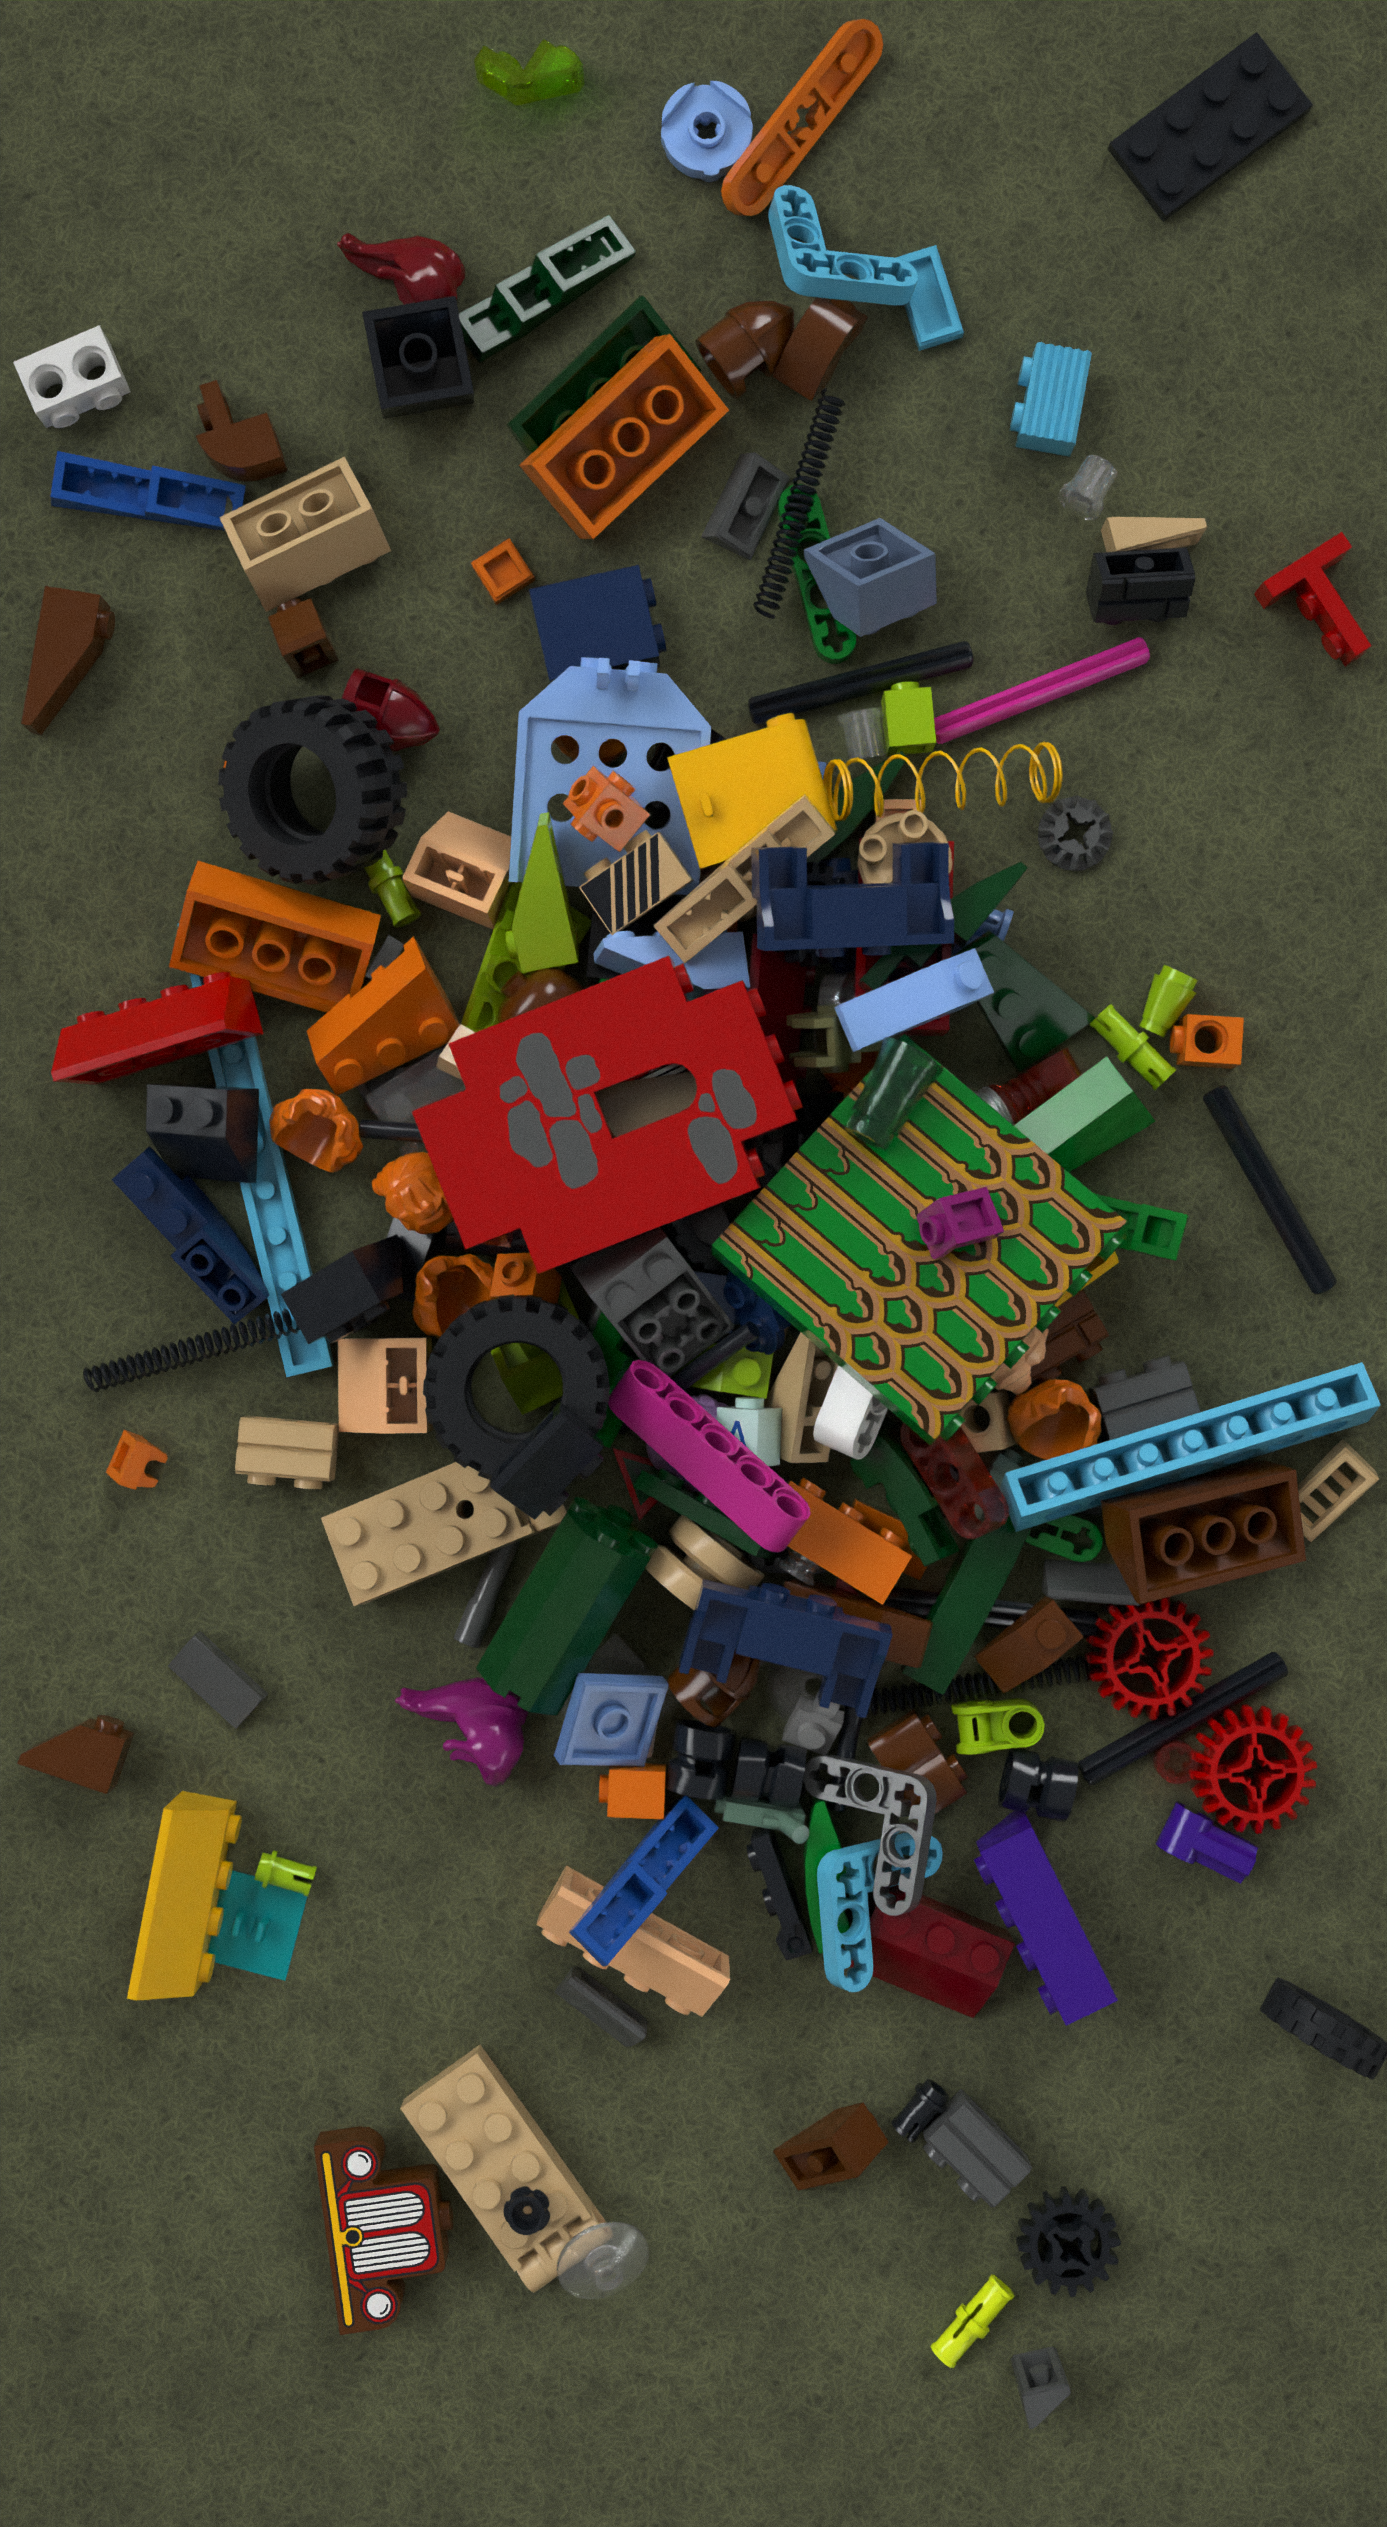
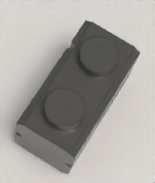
M1166 1355L1143 1362L1144 1371L1127 1376L1125 1369H1119L1098 1376L1100 1385L1090 1387L1089 1392L1093 1405L1100 1410L1102 1416L1101 1430L1104 1440L1109 1441L1200 1413L1201 1411L1185 1362H1171L1170 1356Z
M961 2088L946 2103V2111L944 2113L938 2112L923 2130L924 2138L927 2142L923 2148L940 2168L943 2169L949 2164L960 2175L956 2181L971 2200L977 2202L982 2198L992 2208L998 2205L1010 2193L1012 2187H1016L1030 2173L1032 2166L1023 2150Z

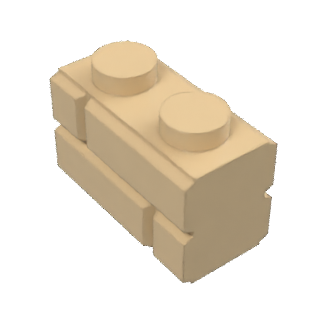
M243 1416L239 1421L235 1472L236 1474H247V1483L276 1485V1477L294 1479V1487L322 1489L323 1481L330 1482L335 1479L339 1424Z

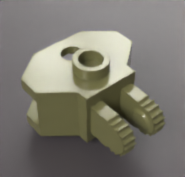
M842 1003L817 1005V1012L787 1016V1025L791 1026V1028H816L817 1050L789 1053V1063L794 1067H820L821 1073L848 1072L849 1063L861 1062V1052L890 1049L894 1042L897 1041L896 1036L853 1052L834 1007Z

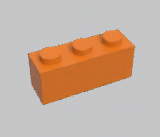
M802 1477L798 1485L788 1480L787 1484L808 1503L811 1515L787 1546L883 1605L912 1558V1555L903 1551L907 1541L884 1527L879 1534L874 1533L862 1525L867 1517L842 1502L838 1510L822 1500L826 1491Z

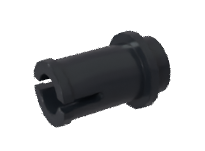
M927 2079L924 2084L917 2083L915 2086L916 2094L898 2116L891 2121L895 2130L902 2137H905L907 2133L909 2134L907 2140L912 2143L918 2139L920 2133L938 2112L944 2113L947 2109L945 2103L949 2099L948 2094L939 2084L931 2079Z

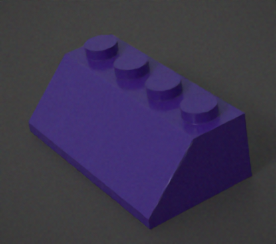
M1018 1811L1010 1813L976 1841L981 1856L973 1860L986 1886L995 1882L1002 1896V1899L996 1901L995 1904L1007 1929L1016 1925L1024 1940L1017 1944L1016 1947L1028 1971L1030 1972L1036 1968L1039 1970L1045 1984L1037 1989L1049 2014L1052 2015L1059 2011L1067 2026L1118 2001L1026 1814Z

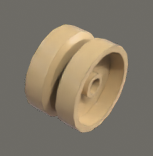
M682 1514L669 1529L671 1539L687 1555L684 1557L667 1545H658L645 1567L656 1580L693 1610L696 1607L703 1579L748 1590L749 1585L757 1586L764 1577V1574L743 1555L744 1553L736 1545Z

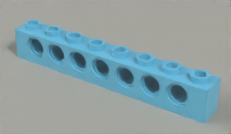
M1361 1362L1006 1472L1000 1486V1491L1014 1529L1017 1532L1100 1506L1101 1500L1184 1480L1366 1423L1381 1404L1364 1364Z

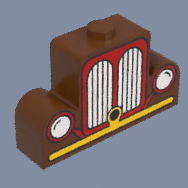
M359 2126L320 2132L315 2142L314 2151L340 2335L380 2330L390 2326L400 2312L405 2295L403 2278L440 2273L445 2269L449 2254L447 2230H453L454 2227L452 2204L450 2200L443 2201L439 2170L435 2164L380 2170L385 2157L386 2145L383 2137L376 2130L370 2127Z

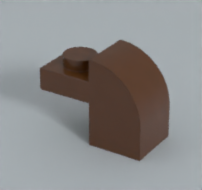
M816 297L791 335L772 377L812 401L830 381L844 350L860 334L868 316L858 311L850 301Z
M214 380L199 385L204 403L197 404V408L206 432L196 435V438L216 470L226 477L244 482L258 481L288 471L274 426L267 413L234 423L225 394L218 381Z

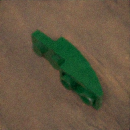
M885 1416L871 1450L862 1459L857 1460L851 1457V1467L855 1475L863 1481L866 1489L883 1484L887 1492L886 1498L890 1508L899 1515L908 1533V1543L911 1550L921 1559L924 1567L960 1551L939 1510V1507L953 1501L926 1456L893 1421Z

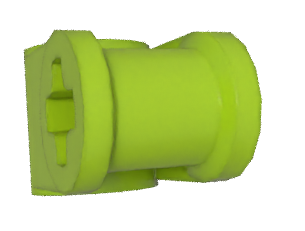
M1027 1699L974 1700L957 1702L951 1705L952 1713L957 1715L960 1739V1742L956 1744V1753L972 1755L1001 1749L1026 1748L1036 1744L1044 1733L1045 1724L1043 1717L1035 1704ZM1021 1711L1032 1714L1034 1716V1723L1027 1732L1016 1733L1009 1728V1721L1014 1714ZM973 1718H976V1736H974L973 1731Z

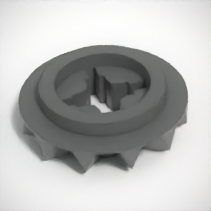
M1078 795L1058 799L1045 811L1038 827V841L1045 857L1055 866L1069 871L1085 870L1096 865L1108 852L1113 836L1109 814L1103 811L1096 800H1088ZM1068 818L1076 826L1083 824L1086 826L1092 823V826L1083 835L1085 849L1082 844L1079 845L1076 839L1059 842L1069 830Z

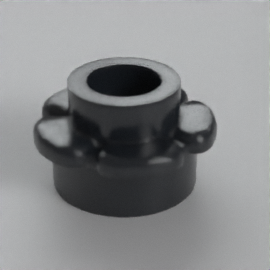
M527 2186L519 2187L511 2193V2199L506 2201L503 2210L505 2220L509 2223L510 2227L521 2235H531L542 2230L548 2224L551 2215L548 2211L550 2202L546 2194L539 2189L533 2191ZM525 2206L531 2207L532 2212L530 2214L523 2212Z

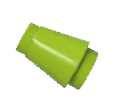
M1163 965L1159 975L1154 973L1142 1015L1143 1019L1139 1026L1161 1037H1165L1168 1029L1170 1030L1197 994L1193 989L1198 980L1167 965Z

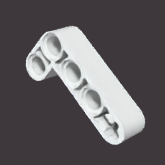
M838 1365L814 1425V1439L816 1442L854 1459H862L871 1450L888 1408Z

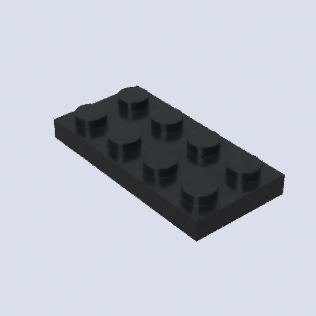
M1256 32L1111 141L1107 150L1164 222L1309 113L1313 104Z

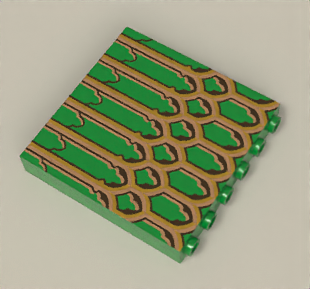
M903 1034L712 1244V1255L929 1445H932L939 1436L947 1442L960 1428L966 1419L959 1413L971 1399L977 1405H980L998 1384L991 1377L1003 1363L1011 1369L1030 1347L1023 1340L1035 1327L1043 1333L1061 1312L1055 1304L1066 1291L1075 1297L1093 1276L1087 1268L1095 1258L1099 1256L1106 1261L1124 1241L1118 1232L1127 1221L907 1035ZM987 1187L1005 1232L995 1239L959 1247L942 1258L933 1259L927 1245L921 1238L917 1214L939 1198Z

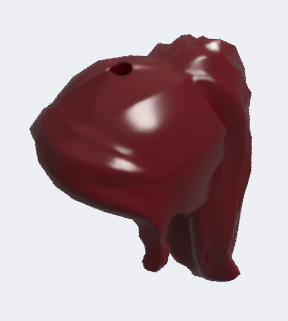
M346 233L342 236L341 241L337 242V246L341 249L346 259L359 269L380 279L393 280L399 300L403 305L456 296L457 300V288L465 279V267L458 254L441 241L414 236L379 244H367L352 234Z

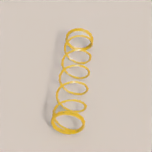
M1049 742L1038 743L1033 751L1023 744L1013 745L1007 750L1000 764L990 751L982 747L974 748L965 756L960 768L947 753L934 751L925 759L919 773L907 757L896 754L885 761L879 771L878 778L869 764L858 757L851 758L846 763L841 759L830 760L825 768L823 782L834 820L838 822L845 821L852 809L853 785L848 766L855 762L865 765L874 779L876 785L874 806L879 818L884 813V800L880 786L881 778L887 764L894 759L906 761L916 776L915 803L917 811L921 813L925 810V793L921 777L926 764L934 756L941 755L947 758L957 772L955 797L960 810H964L966 806V788L962 771L966 761L974 753L983 752L989 755L998 769L995 794L1000 807H1004L1007 800L1006 780L1002 768L1007 756L1012 751L1023 749L1031 754L1029 765L1030 783L1040 803H1050L1057 798L1062 787L1063 773L1060 755L1054 745ZM1044 747L1048 749L1054 767L1053 789L1048 798L1046 776L1039 760L1040 752ZM835 765H837L840 773L836 780L834 796L832 798V774ZM1038 767L1042 777L1043 793L1037 780ZM842 778L844 786V806L842 809V813L839 816L837 807L838 791L840 781ZM1000 778H1001L1002 789H1003V800H1002V802H1001V798H1000ZM960 785L962 791V805L960 801ZM919 789H920V796H921V807H920V801H919Z

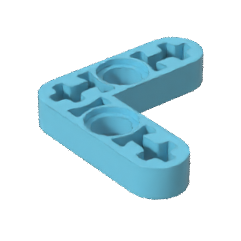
M783 185L775 190L768 211V218L783 280L787 287L797 294L809 297L886 305H904L910 301L918 282V273L910 263L893 257L826 250L815 203L811 195L805 190L792 185ZM791 237L800 239L806 243L798 242L792 239ZM844 274L851 275L859 280L851 279L845 276Z
M907 1832L898 1834L895 1839V1848L901 1857H903V1854L911 1856L915 1850L914 1839ZM931 1836L925 1878L933 1875L939 1869L942 1862L943 1851L941 1844L933 1836ZM881 1839L832 1850L821 1859L817 1869L826 1978L832 1985L849 1992H858L864 1989L873 1975L868 1892L873 1891L875 1879L873 1862L879 1854ZM892 1865L893 1871L901 1870L900 1874L911 1872L910 1867L898 1868ZM843 1866H846V1873L842 1874L839 1881H837V1874L843 1871ZM850 1908L853 1922L851 1927L841 1934L837 1926L838 1918L845 1909ZM842 1944H845V1949L841 1948ZM851 1960H853L854 1967L848 1969L847 1976H845L844 1969L850 1967Z

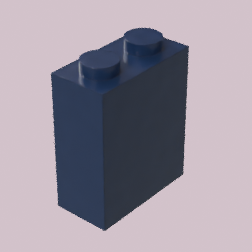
M639 565L529 589L550 684L570 666L580 667L581 657L609 658V664L612 666L611 669L626 670L629 660L658 663L657 667H660L659 653L667 651L661 623L652 625L649 608L656 606L651 578L642 580Z

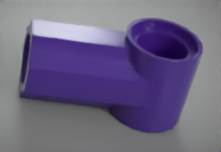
M1176 1802L1155 1844L1178 1859L1190 1864H1194L1196 1861L1241 1884L1249 1876L1256 1862L1258 1847L1250 1843V1841L1214 1825V1821L1200 1812L1195 1814L1184 1808V1804Z

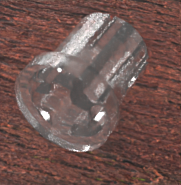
M1095 455L1086 456L1072 481L1065 483L1058 494L1060 503L1064 508L1083 519H1097L1104 508L1103 500L1117 478L1118 474L1115 467L1102 457Z
M882 707L863 709L837 716L838 726L844 729L849 760L858 757L865 761L886 756L880 719L884 718Z

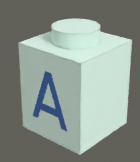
M736 1397L735 1406L717 1407V1421L767 1466L780 1465L782 1408L764 1407V1398Z

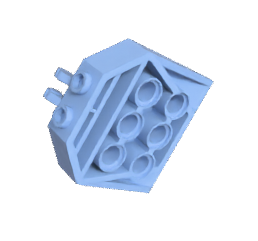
M581 657L580 667L570 666L519 711L508 882L523 881L539 815L549 812L548 803L551 797L556 794H566L569 796V791L574 782L581 776L586 775L594 766L607 777L614 770L636 789L631 796L643 808L652 801H660L668 806L670 817L664 826L652 828L644 822L632 838L645 830L648 831L650 836L657 832L663 834L694 880L675 894L688 895L699 885L700 868L671 769L669 767L663 771L654 770L649 766L646 756L649 748L656 743L668 744L672 748L674 755L710 745L711 726L668 674L657 673L658 663L629 660L626 670L611 669L612 666L609 664V658ZM568 735L577 741L579 754L575 761L564 764L554 758L552 744L559 736ZM608 739L620 740L627 749L626 760L618 767L606 766L599 757L600 746ZM550 815L566 886L580 887L588 881L584 873L606 857L613 864L627 854L624 848L618 852L599 836L593 842L589 841L570 824L575 818L574 816L568 820L559 821Z

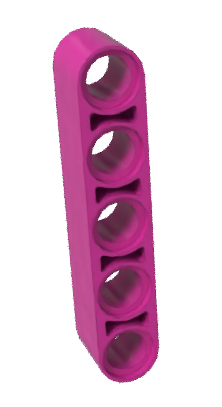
M636 1360L632 1362L609 1396L608 1405L612 1412L758 1545L771 1552L784 1551L811 1515L810 1507L805 1499L662 1370L647 1361Z

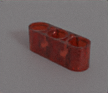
M903 1422L900 1430L902 1444L955 1531L965 1538L975 1539L1001 1528L1008 1518L1009 1506L961 1426L947 1442L939 1436L932 1445H929ZM951 1463L958 1469L959 1482L955 1481L951 1476ZM975 1504L979 1505L984 1512V1523L975 1514Z

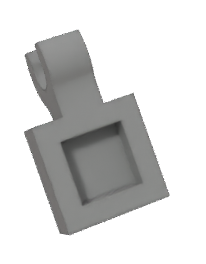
M818 1694L814 1701L800 1696L784 1727L782 1740L818 1754L827 1755L843 1725L844 1712L838 1710L840 1704L830 1702L828 1709L819 1706Z

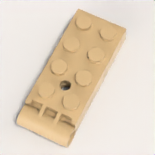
M455 1462L324 1516L321 1520L353 1606L369 1603L560 1525L567 1513L564 1504L551 1516L543 1511L534 1520L497 1494L489 1486L491 1480L478 1476L479 1471L469 1466L464 1468ZM467 1501H470L474 1506V1513L470 1518L463 1512V1506Z
M481 2044L404 2098L400 2109L514 2272L517 2270L521 2280L531 2292H537L612 2238V2232L608 2223ZM523 2186H527L533 2191L535 2189L541 2190L546 2194L550 2202L548 2211L551 2215L548 2224L542 2230L531 2235H521L515 2232L505 2220L503 2213L506 2201L511 2199V2193ZM525 2206L523 2212L530 2214L532 2209L529 2206Z

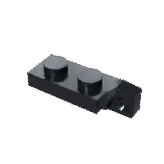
M754 1828L751 1836L752 1844L746 1846L747 1854L754 1872L762 1871L767 1888L762 1889V1894L767 1911L771 1917L777 1915L781 1924L776 1936V1942L786 1961L813 1952L814 1946L774 1829Z

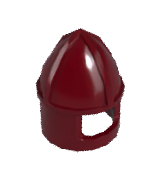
M359 668L353 671L342 698L355 703L357 707L356 712L366 710L376 718L378 723L375 728L378 731L386 729L394 741V744L389 746L391 751H399L426 744L439 734L440 728L432 711L417 692L403 684L400 679L391 680Z

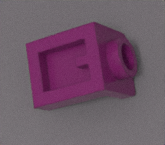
M987 1187L939 1198L917 1214L921 1238L927 1245L933 1259L942 1258L959 1247L995 1239L1005 1232Z

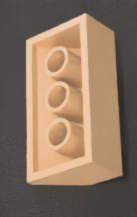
M566 1866L539 1914L536 1925L543 1928L541 1933L557 1945L566 1946L567 1943H570L584 1951L583 1957L601 1969H607L608 1966H611L624 1973V1980L634 1988L643 1992H648L651 1988L666 1997L665 2003L675 2011L684 2015H689L692 2011L703 2017L730 1981L729 1956L651 1913L610 1963L603 1967L569 1931L603 1890L604 1886Z

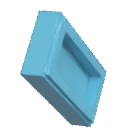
M934 245L896 257L910 263L918 273V282L910 301L904 304L918 350L921 351L962 338L964 331L937 246Z

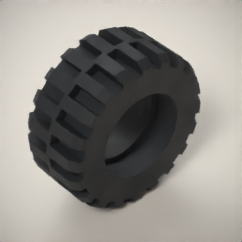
M325 695L273 702L272 705L263 706L250 714L249 720L241 721L233 731L232 736L236 741L228 742L225 746L222 759L227 761L226 767L219 769L218 785H223L224 796L219 797L221 811L227 810L230 823L226 825L233 838L239 837L243 843L239 847L249 860L259 859L258 867L270 876L280 874L279 877L285 882L293 884L305 882L311 885L362 871L364 867L371 866L383 857V850L391 848L398 837V832L393 828L403 824L406 809L400 807L401 798L407 797V782H401L399 769H404L400 754L394 756L389 747L394 744V741L386 729L378 731L375 728L378 723L376 718L366 710L356 712L357 707L353 702L343 698L333 700L331 696ZM302 747L309 749L323 761L334 782L336 808L332 822L325 833L313 827L303 818L292 796L290 785L291 769L294 759Z
M514 1294L504 1295L497 1299L485 1300L474 1305L470 1310L459 1315L441 1335L426 1366L427 1372L423 1383V1395L426 1398L427 1405L425 1412L429 1424H433L437 1433L436 1439L443 1449L447 1447L455 1456L454 1460L464 1468L469 1466L479 1471L478 1476L491 1480L494 1470L532 1432L511 1433L500 1430L489 1424L480 1415L474 1404L471 1387L474 1371L481 1359L493 1349L509 1343H525L543 1350L553 1359L561 1373L563 1381L561 1402L595 1434H597L599 1429H602L606 1418L610 1386L607 1366L598 1341L595 1340L589 1328L580 1318L577 1319L568 1312L567 1308L558 1303L553 1304L542 1300V1297L528 1295V1297L514 1296Z

